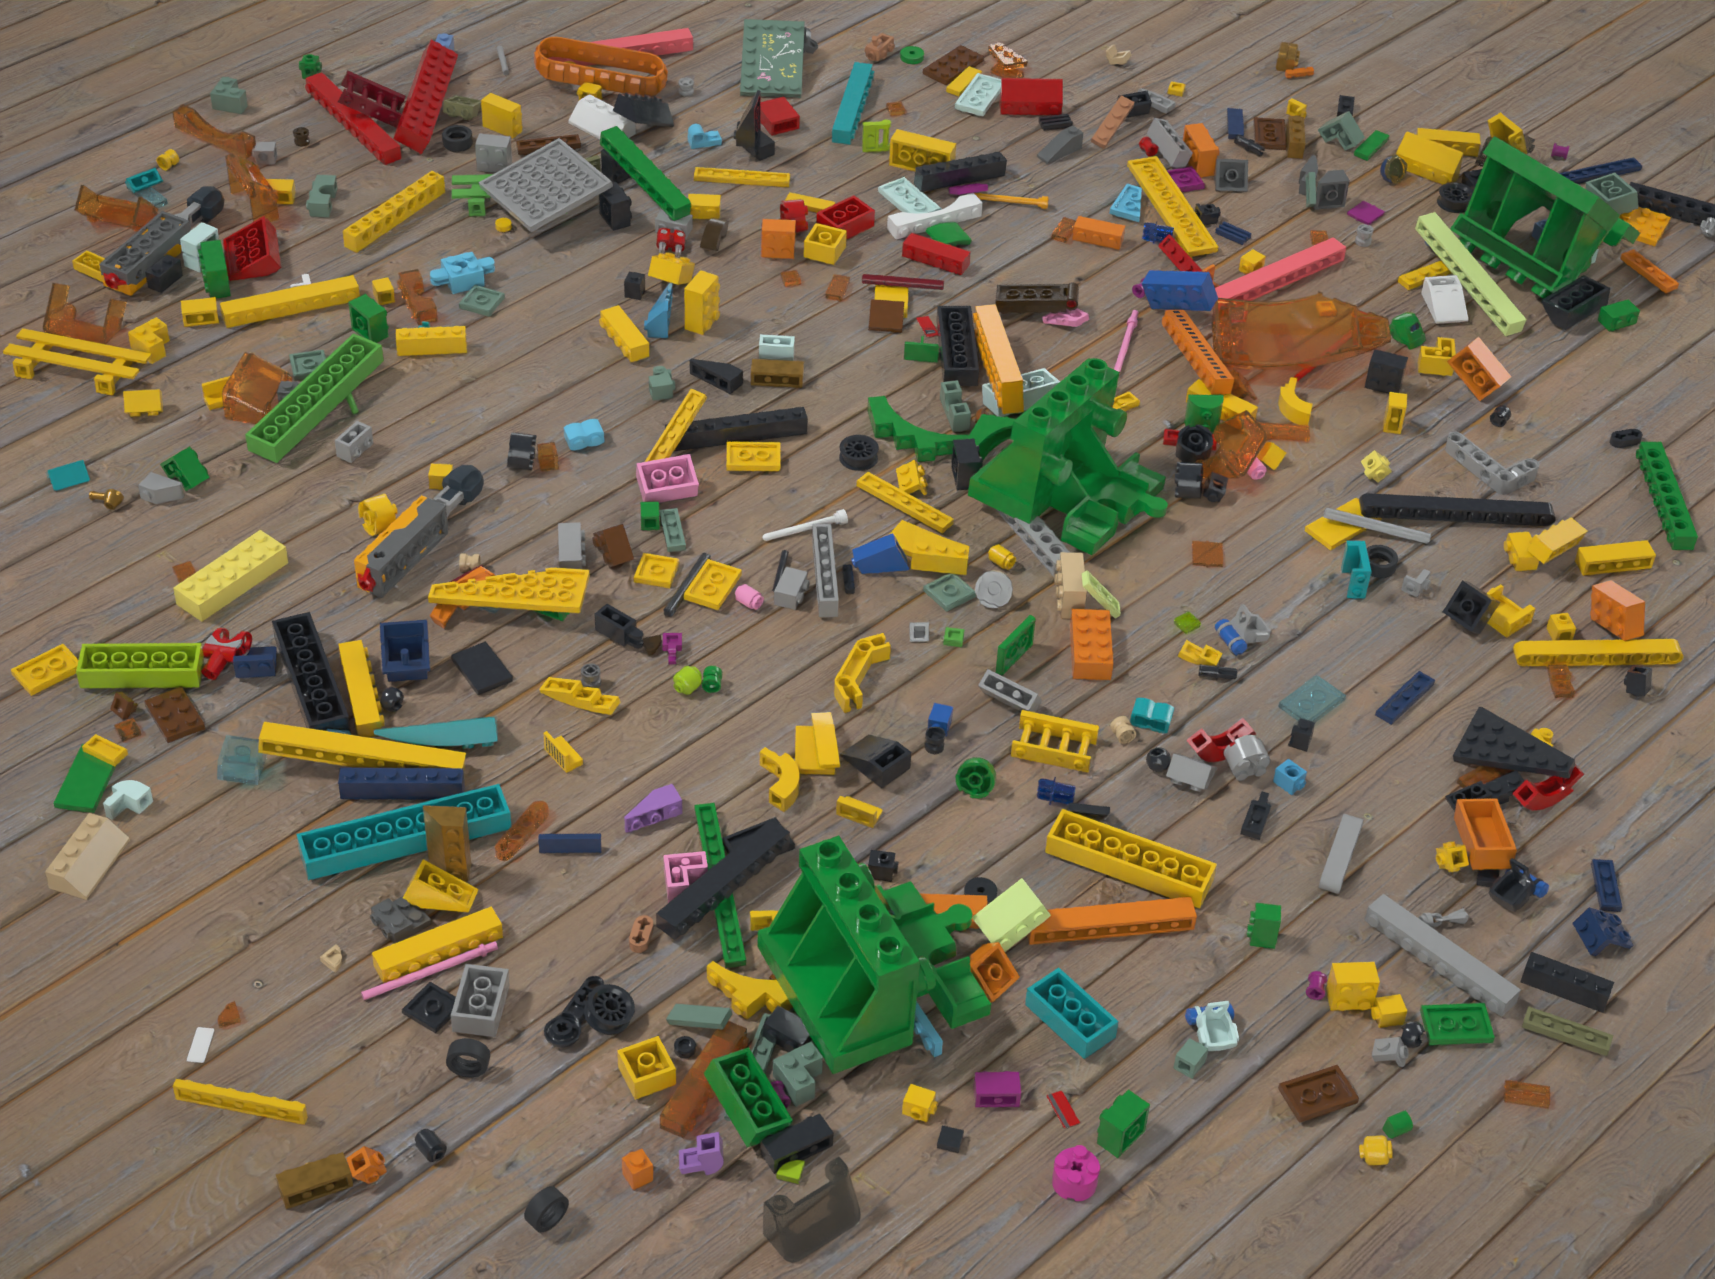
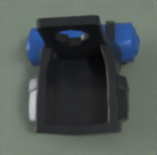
M1511 858V869H1506L1505 874L1502 877H1498L1490 886L1489 895L1502 907L1516 912L1528 902L1530 896L1543 898L1549 890V885L1541 878L1531 875L1527 866Z

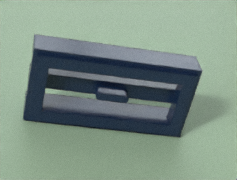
M1225 221L1215 230L1216 234L1241 245H1244L1252 235V233Z

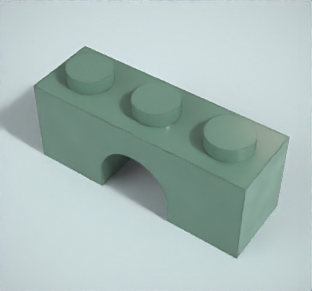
M317 175L315 181L312 182L309 200L306 201V209L309 210L311 217H330L332 210L331 198L336 197L338 190L335 175Z
M958 380L941 382L940 401L952 431L970 430L971 412L967 402L962 403V390Z

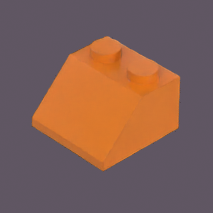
M999 942L983 944L970 956L971 973L990 1003L994 1002L1020 978Z

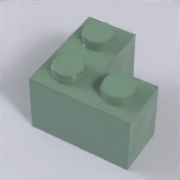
M222 77L210 93L212 109L242 114L248 106L246 90L238 88L237 79Z
M1350 111L1327 121L1318 129L1325 143L1337 138L1344 150L1356 146L1365 138Z
M809 1042L773 1060V1077L776 1081L783 1082L784 1092L795 1107L815 1098V1081L813 1077L822 1073L823 1056L814 1044Z

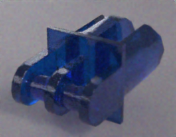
M1157 221L1156 224L1144 223L1143 240L1153 241L1154 244V241L1162 242L1168 234L1173 237L1174 227L1157 225Z
M1054 777V780L1040 779L1038 781V799L1050 801L1049 805H1051L1052 801L1063 804L1074 803L1076 789L1074 785L1056 782V777Z

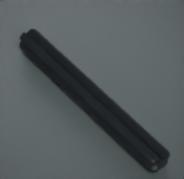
M701 554L663 609L665 616L672 617L684 600L685 591L707 559L711 560L710 554Z

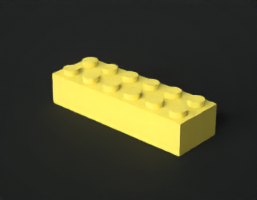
M259 530L175 586L173 589L176 604L203 622L288 564L286 546Z

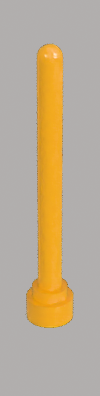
M974 193L980 200L1038 205L1041 209H1048V196L1035 199Z

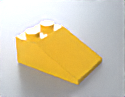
M423 859L413 875L403 898L410 904L417 905L420 908L469 912L479 889Z

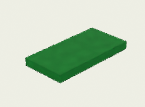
M82 744L55 798L54 808L95 813L116 766L114 767L83 752L82 746L84 744Z

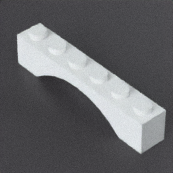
M974 193L959 196L953 204L939 211L920 214L900 212L889 215L887 230L897 240L908 237L911 233L919 234L926 232L927 228L940 223H959L982 216L983 203Z

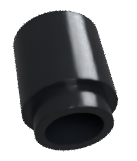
M423 1129L415 1136L416 1147L429 1162L439 1161L444 1157L447 1147L434 1131Z

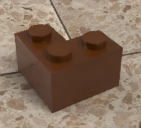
M623 524L593 533V544L595 548H598V551L604 550L603 559L609 567L634 560Z

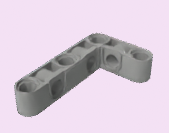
M1451 432L1447 438L1445 451L1499 494H1509L1536 479L1540 464L1535 459L1527 458L1508 468H1504L1461 433Z

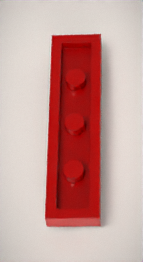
M1170 234L1158 245L1180 271L1202 272L1201 267Z

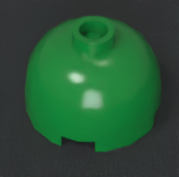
M972 757L959 766L955 776L956 785L960 791L970 794V798L980 799L986 797L995 786L996 771L988 760Z

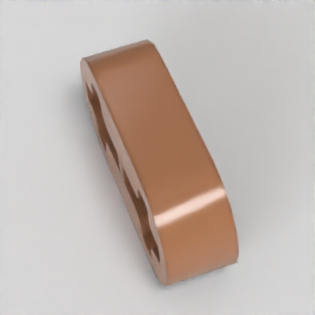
M642 915L634 921L629 937V947L633 952L642 953L647 950L654 930L651 917ZM639 938H642V941H640V943L637 944Z

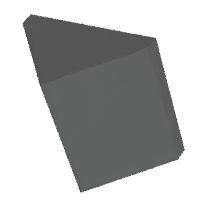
M1216 159L1214 172L1215 191L1247 192L1248 160Z

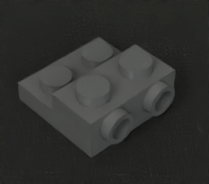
M403 896L393 902L388 898L371 907L370 919L375 926L378 925L385 938H390L394 944L431 925V919L417 905L410 904Z

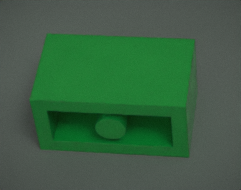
M1627 299L1601 307L1598 321L1609 332L1636 324L1640 310Z
M1256 903L1254 911H1250L1249 923L1251 925H1247L1246 937H1250V946L1275 949L1281 924V905Z

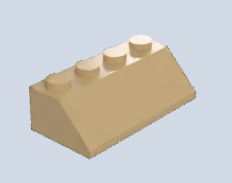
M89 813L45 871L49 888L87 900L130 841L129 837L108 818Z

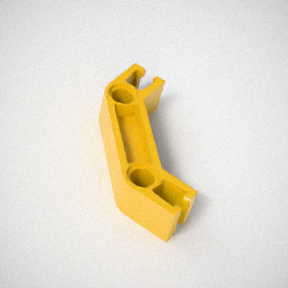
M884 633L858 640L838 672L834 682V696L844 713L851 711L850 699L856 704L857 710L862 708L863 694L859 689V685L871 664L890 659L891 645L889 642L885 644L886 637Z

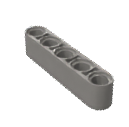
M1343 814L1318 888L1339 894L1364 819Z

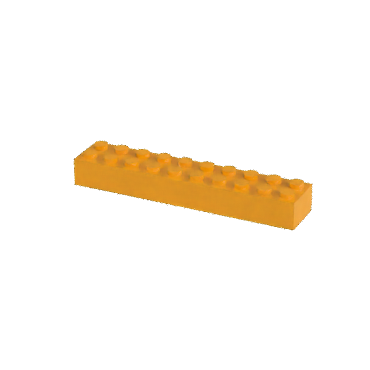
M996 304L975 306L976 313H973V322L976 326L974 328L976 344L979 348V353H981V359L984 361V368L986 369L987 376H989V383L992 386L995 400H997V407L1001 408L1002 414L1024 412L1023 379Z

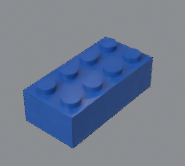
M1149 270L1142 282L1151 309L1211 311L1218 299L1209 272Z

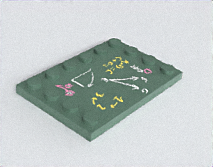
M744 19L740 96H754L757 90H760L761 96L801 98L805 21Z

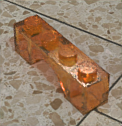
M414 269L398 273L397 287L401 290L403 300L406 299L408 310L411 309L412 319H415L418 325H422V321L429 323L437 322V307L433 299L419 296V294L424 292L423 278L419 270Z

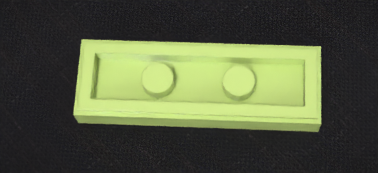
M1089 571L1081 573L1083 587L1106 610H1110V614L1114 618L1119 617L1121 614L1119 601Z

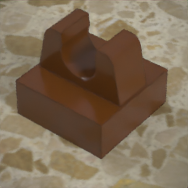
M116 692L110 710L121 719H129L130 713L136 712L138 704L134 703L123 692Z

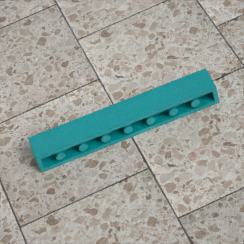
M854 62L832 128V143L850 145L852 139H855L856 130H858V124L861 120V113L864 111V105H866L867 96H869V88H871L872 80H874L875 71L872 70L873 64Z

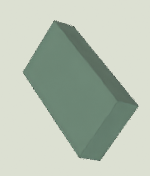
M1309 172L1305 176L1306 207H1313L1316 204L1315 172Z

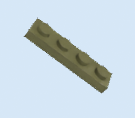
M1529 1006L1522 1024V1028L1604 1056L1608 1055L1614 1036Z

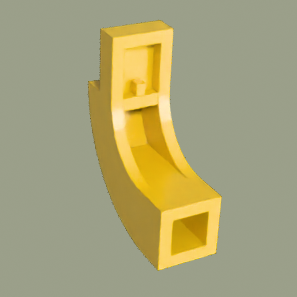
M764 747L760 751V766L779 778V781L769 788V803L785 812L794 804L799 794V768L794 759L786 752L782 756H778L777 753Z

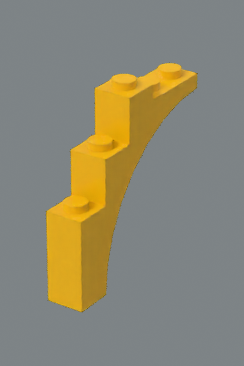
M714 961L707 965L708 982L723 991L726 997L732 998L731 1008L737 1015H741L746 1020L765 1005L771 1012L777 1006L787 1011L793 1008L777 980L755 979L742 976L725 969Z

